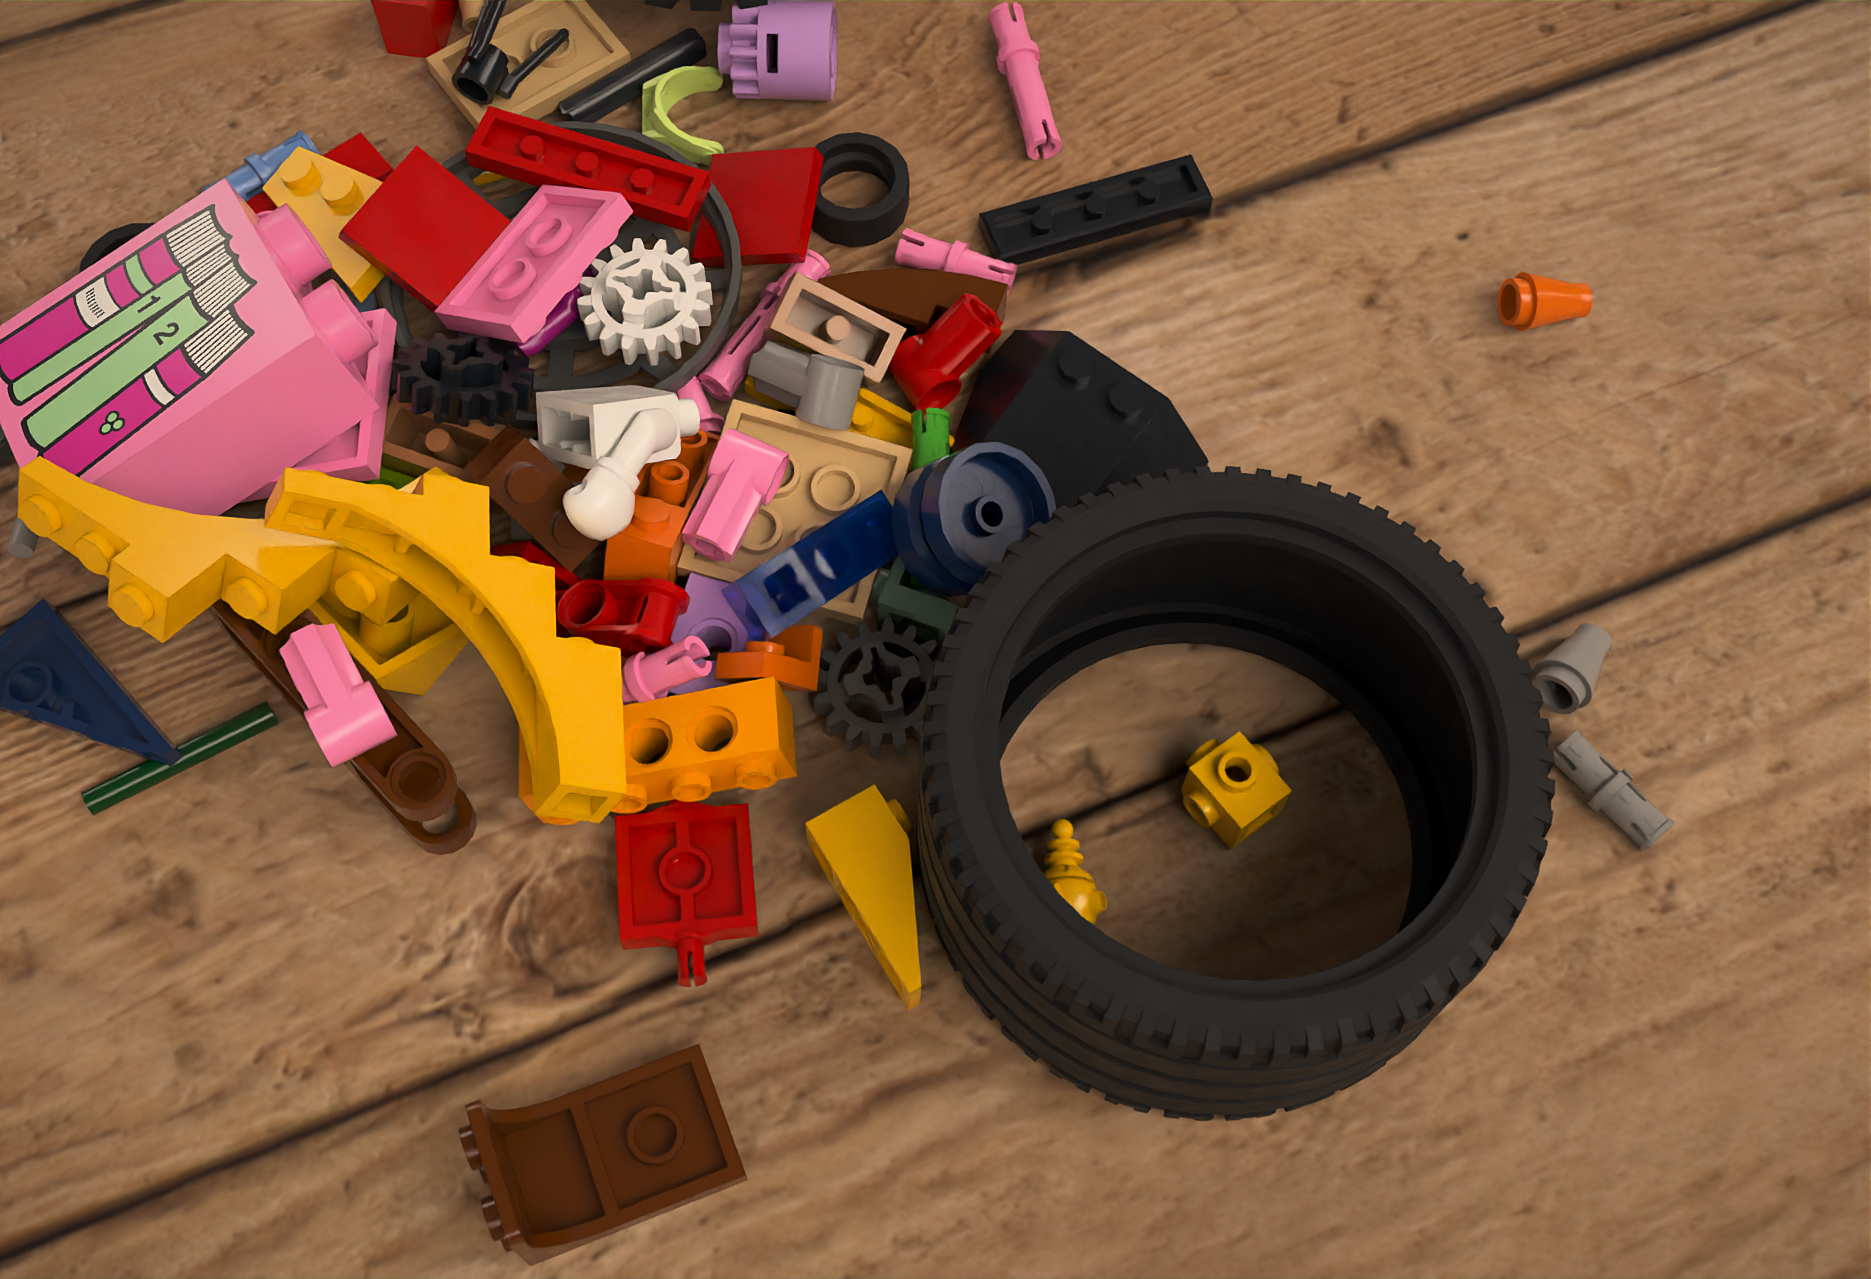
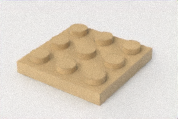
M733 399L719 441L727 429L733 428L788 452L790 457L787 469L772 501L767 506L761 505L732 563L711 560L698 554L695 549L685 543L677 565L678 576L689 578L690 573L698 574L764 593V599L767 601L859 626V622L864 620L891 529V514L895 494L906 479L913 449L847 430H836L818 426L790 414ZM706 478V481H705L703 490H704L705 486H706L707 483H708V479H707V478Z

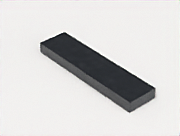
M1190 154L979 213L978 226L993 259L1020 265L1210 211L1213 197Z

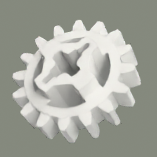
M636 238L632 244V251L624 253L621 248L614 244L610 246L611 261L606 263L595 258L591 262L592 272L595 277H582L579 285L584 296L577 299L580 318L584 321L588 339L590 341L599 339L604 355L609 356L620 348L623 351L625 364L632 365L638 354H646L650 365L655 366L658 364L659 352L667 350L672 357L678 359L682 357L680 343L683 340L694 345L700 343L699 326H710L712 321L710 305L713 304L711 284L706 282L702 263L690 265L689 252L686 248L683 247L673 255H670L667 252L666 240L659 239L653 250H646L642 240Z

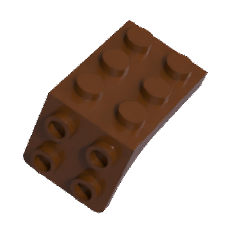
M699 1044L542 1103L515 1109L495 1110L486 1107L480 1099L465 1105L470 1124L459 1128L461 1143L473 1171L479 1169L484 1183H489L492 1194L481 1198L480 1202L494 1242L501 1240L506 1253L515 1251L529 1266L536 1265L748 1180Z

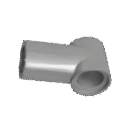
M767 340L765 346L759 352L752 354L748 375L752 377L756 391L797 408L795 416L799 419L830 429L849 430L865 369L842 359L820 354H810L783 342Z

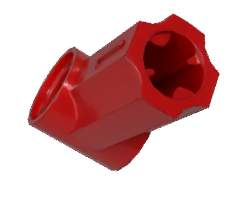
M964 293L925 334L911 336L899 343L888 369L915 411L921 409L923 414H926V408L942 409L953 401L962 388L959 377L1002 335L1000 327L1003 324L992 308L985 305L976 295Z

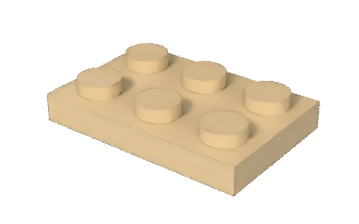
M534 0L500 18L490 41V44L501 49L508 57V72L512 73L560 29H567L569 37L555 52L519 83L510 99H505L497 94L492 104H478L463 96L454 87L451 78L465 56L472 34L428 56L426 60L432 76L476 130L489 106L539 120L557 110L560 101L630 62L631 56L630 52L585 0Z

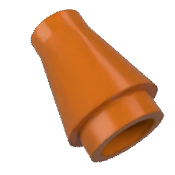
M1521 272L1515 278H1508L1502 283L1497 300L1498 313L1505 325L1514 326L1518 331H1526L1572 318H1585L1591 310L1592 293L1586 283H1571Z

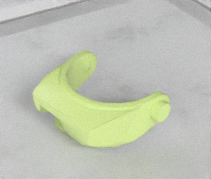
M682 66L643 83L642 134L668 145L691 162L710 166L712 154L724 153L723 146L718 142L697 138L684 133L670 121L667 113L673 105L684 97L693 93L720 89L723 84V75L720 74L718 69L711 66Z

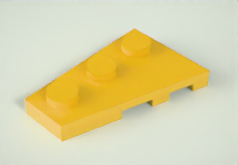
M298 146L262 189L277 208L285 203L290 205L332 264L330 269L362 304L385 274L338 237L341 229L383 182Z

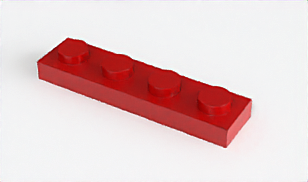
M491 106L486 110L465 149L469 166L538 187L544 184L621 193L633 210L631 215L686 232L690 231L711 187L708 171Z

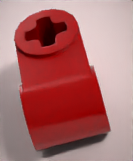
M645 577L638 580L587 579L570 586L563 593L557 604L556 616L558 622L573 637H584L592 640L595 644L620 648L621 656L629 658L639 652L653 654L673 645L671 637L678 616L687 612L690 597L680 586L660 578Z

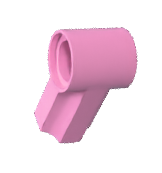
M733 428L727 429L711 459L707 473L708 483L681 533L682 541L704 557L716 562L727 561L732 563L761 505L767 506L775 496L787 469L789 453Z
M312 623L290 634V639L279 651L298 692L301 693L308 707V710L304 711L305 718L324 755L333 768L398 736L370 681H363L334 623L327 625Z

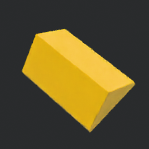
M329 591L308 607L323 625L334 623L349 653L385 690L424 696L470 641L457 624L423 593H420L382 627L359 611L348 608L338 597Z

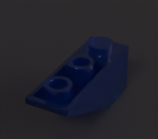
M882 489L721 590L753 641H766L773 638L899 555L894 545L891 526L893 507Z

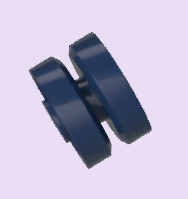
M1002 442L975 443L951 455L930 461L908 474L895 494L891 514L894 545L907 571L927 589L949 597L968 595L975 583H979L984 577L986 569L994 560L1002 563L1006 548L1015 539L1020 541L1024 538L1028 529L1038 521L1044 525L1050 521L1052 512L1057 509L1054 493L1044 473L1023 451Z

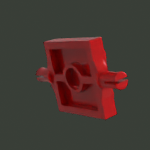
M674 799L669 800L668 805H663L648 813L615 816L619 931L622 949L658 946L677 948L678 985L691 987V961H693V976L696 987L704 985L707 982L704 946L718 940L759 937L748 803L712 806L700 802H684Z

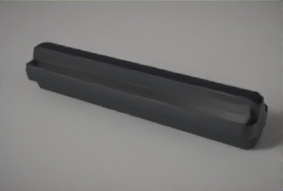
M687 28L565 98L558 104V111L562 121L594 123L642 95L643 83L682 66H692L707 55L706 43L703 37L699 35L695 28Z

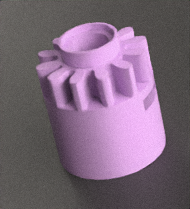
M735 0V5H732L733 22L721 21L718 30L720 74H730L731 80H733V95H736V98L833 101L837 76V12L835 1L768 0V5L740 9Z

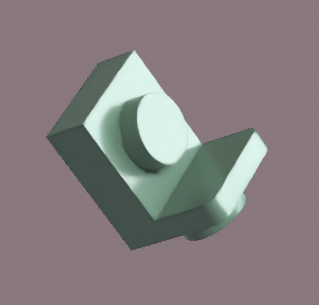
M897 554L891 571L881 568L872 589L870 604L878 606L877 630L881 631L885 618L892 619L894 633L902 635L909 626L914 625L917 627L916 643L922 645L934 639L938 643L937 650L940 651L945 636L959 610V604L949 602L941 593L927 588H918L916 590L908 588L911 574L907 571L899 554Z

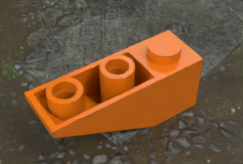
M699 428L696 435L680 437L681 452L676 459L644 464L637 475L640 484L634 492L635 506L631 522L623 531L607 539L603 580H638L639 578L653 577L675 584L678 577L677 565L685 544L682 541L681 533L701 496L709 465L720 439L719 435L705 432Z

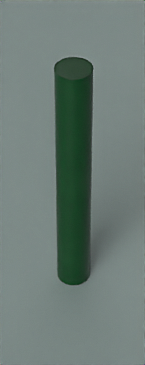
M265 701L176 745L184 756L172 767L148 759L81 792L82 798L92 815H96L279 724L269 703Z

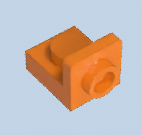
M811 624L770 627L766 633V642H746L744 652L717 653L715 679L736 684L774 676L783 692L817 691L822 628Z

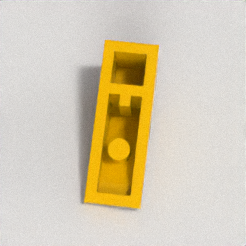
M874 784L806 822L807 846L909 1011L918 1006L921 999V975L910 841L908 837L913 834V828L898 801L892 799L886 803Z

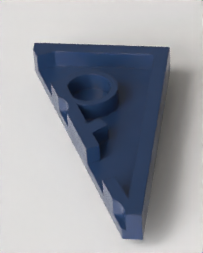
M42 599L0 635V710L170 767L184 756L57 608L46 600Z

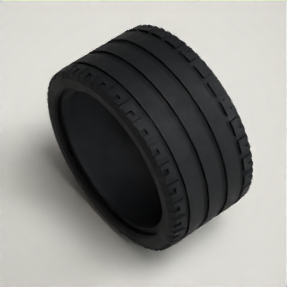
M1209 466L1195 467L1193 473L1181 474L1179 468L1165 470L1163 477L1154 479L1149 474L1135 476L1132 484L1124 486L1118 481L1107 485L1104 493L1096 497L1092 492H1089L1079 497L1076 505L1070 508L1063 505L1053 511L1047 524L1044 525L1038 521L1028 529L1024 538L1020 541L1015 539L1006 548L1002 563L996 560L992 562L986 569L984 577L979 583H975L968 593L964 608H959L941 646L937 659L939 662H936L925 700L921 732L916 840L923 891L931 919H935L937 924L935 929L939 941L954 971H960L964 976L962 979L963 986L981 1007V1011L990 1021L996 1017L1003 1025L1001 1027L1002 1034L1022 1048L1024 1054L1035 1062L1041 1057L1044 1061L1051 1064L1049 1072L1060 1079L1063 1077L1076 1084V1088L1089 1093L1092 1087L1106 1093L1105 1101L1116 1105L1120 1103L1133 1107L1135 1111L1148 1113L1151 1108L1164 1110V1117L1178 1119L1182 1117L1195 1119V1121H1210L1214 1118V1115L1224 1114L1225 1121L1253 1117L1261 1118L1276 1113V1109L1284 1108L1285 1112L1316 1103L1334 1095V1091L1339 1089L1342 1091L1367 1078L1410 1045L1429 1023L1473 981L1486 966L1493 953L1498 951L1511 932L1527 902L1525 896L1528 897L1537 880L1541 861L1546 853L1548 841L1544 838L1552 825L1554 811L1551 810V800L1555 795V780L1548 778L1555 763L1554 751L1549 748L1547 740L1551 730L1548 719L1540 717L1539 711L1544 701L1540 689H1534L1530 679L1533 675V670L1529 661L1520 660L1517 651L1520 643L1514 632L1506 633L1501 625L1504 617L1496 606L1489 608L1483 600L1486 592L1477 582L1470 584L1462 576L1464 568L1455 559L1448 562L1439 554L1441 547L1434 541L1429 539L1425 543L1414 535L1415 527L1406 521L1399 525L1387 517L1389 511L1376 505L1373 510L1359 503L1360 496L1348 492L1346 497L1331 492L1332 485L1318 481L1317 486L1301 483L1302 476L1288 473L1286 479L1271 476V470L1257 468L1256 473L1251 474L1241 473L1240 467L1226 466L1224 472H1211ZM1176 643L1209 644L1235 648L1285 665L1327 691L1352 713L1370 734L1384 755L1397 781L1407 812L1412 845L1411 886L1406 910L1398 932L1383 945L1355 960L1332 969L1296 978L1266 981L1229 980L1198 975L1164 965L1136 953L1107 936L1082 917L1056 891L1037 866L1024 844L1012 817L1002 782L1000 761L1008 743L1036 705L1058 685L1079 671L1103 659L1126 651L1154 645Z

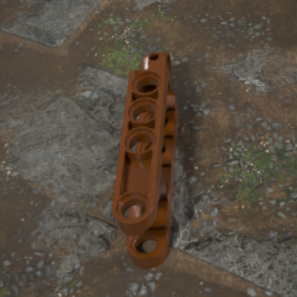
M221 598L207 608L208 612L238 649L308 724L304 715V711L308 710V707L301 693L298 692L284 664L283 657L277 656V649L280 642L291 633L312 623L323 625L321 621L307 608L274 635L254 620L237 614ZM351 655L363 681H370L398 736L343 764L419 847L428 853L437 855L458 851L465 847L473 837L477 821L476 812L469 799L457 785L455 771L445 754ZM452 806L458 808L459 817L457 823L447 832L435 834L423 828L424 821L437 819L446 814Z

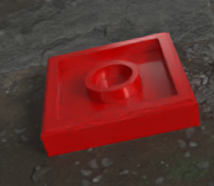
M416 145L341 229L338 238L434 313L511 221Z
M816 147L712 154L709 169L710 181L715 185L730 210L739 237L741 266L805 263L824 160L823 155ZM701 210L692 259L697 263H702L704 267H723V254L716 232L703 210Z

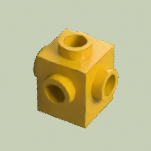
M1240 731L1222 744L1214 738L1197 749L1186 762L1189 770L1181 788V793L1184 795V805L1191 817L1203 828L1207 829L1211 826L1230 850L1234 849L1279 815L1292 792L1279 776L1278 766L1270 753L1259 744L1252 745Z

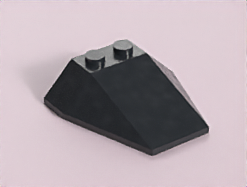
M1014 330L980 369L955 433L953 446L949 449V455L975 443L1002 442L1023 451L1044 473L1054 493L1056 509L1063 505L1067 508L1076 505L1078 498L1089 492H1092L1095 497L1104 493L1107 485L1118 481L1124 486L1132 484L1135 476L1149 474L1154 479L1163 477L1165 470L1179 468L1181 474L1193 473L1195 467L1208 466L1209 463L1203 450L1167 396L1070 331Z

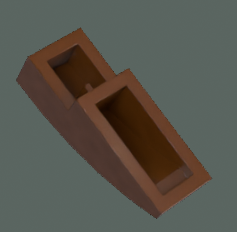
M892 268L850 272L818 279V283L906 328L900 342L917 334H925L964 293L976 295L985 305L994 310L1002 323L1005 318L1008 284L974 275L932 269ZM994 343L984 353L990 354Z

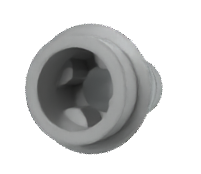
M1591 623L1579 625L1573 635L1534 666L1531 683L1534 689H1540L1544 701L1543 707L1555 713L1570 714L1576 711L1577 708L1588 705L1591 701L1605 656L1612 646L1611 637L1604 629Z

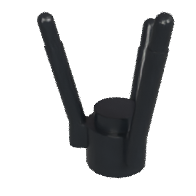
M485 0L465 56L451 78L452 83L463 96L478 104H492L497 94L505 99H510L519 83L568 39L569 31L565 28L560 29L512 73H509L507 68L509 63L508 57L501 49L490 44L507 0Z

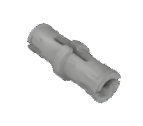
M1579 730L1575 731L1557 748V751H1554V764L1591 799L1587 804L1596 813L1602 810L1645 852L1675 822L1663 814L1631 783L1635 777L1627 769L1624 768L1622 771H1619L1582 736L1583 734Z

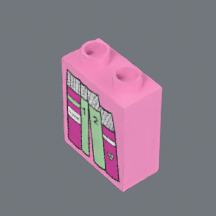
M224 178L0 325V425L19 468L24 467L41 456L88 483L136 501L192 514L220 516L281 475L285 467L292 468L381 408L353 362L377 346L379 342L361 313L336 281L330 279L314 291L310 289L307 283L330 269L332 264L315 237L290 205L285 203L260 219L228 180Z

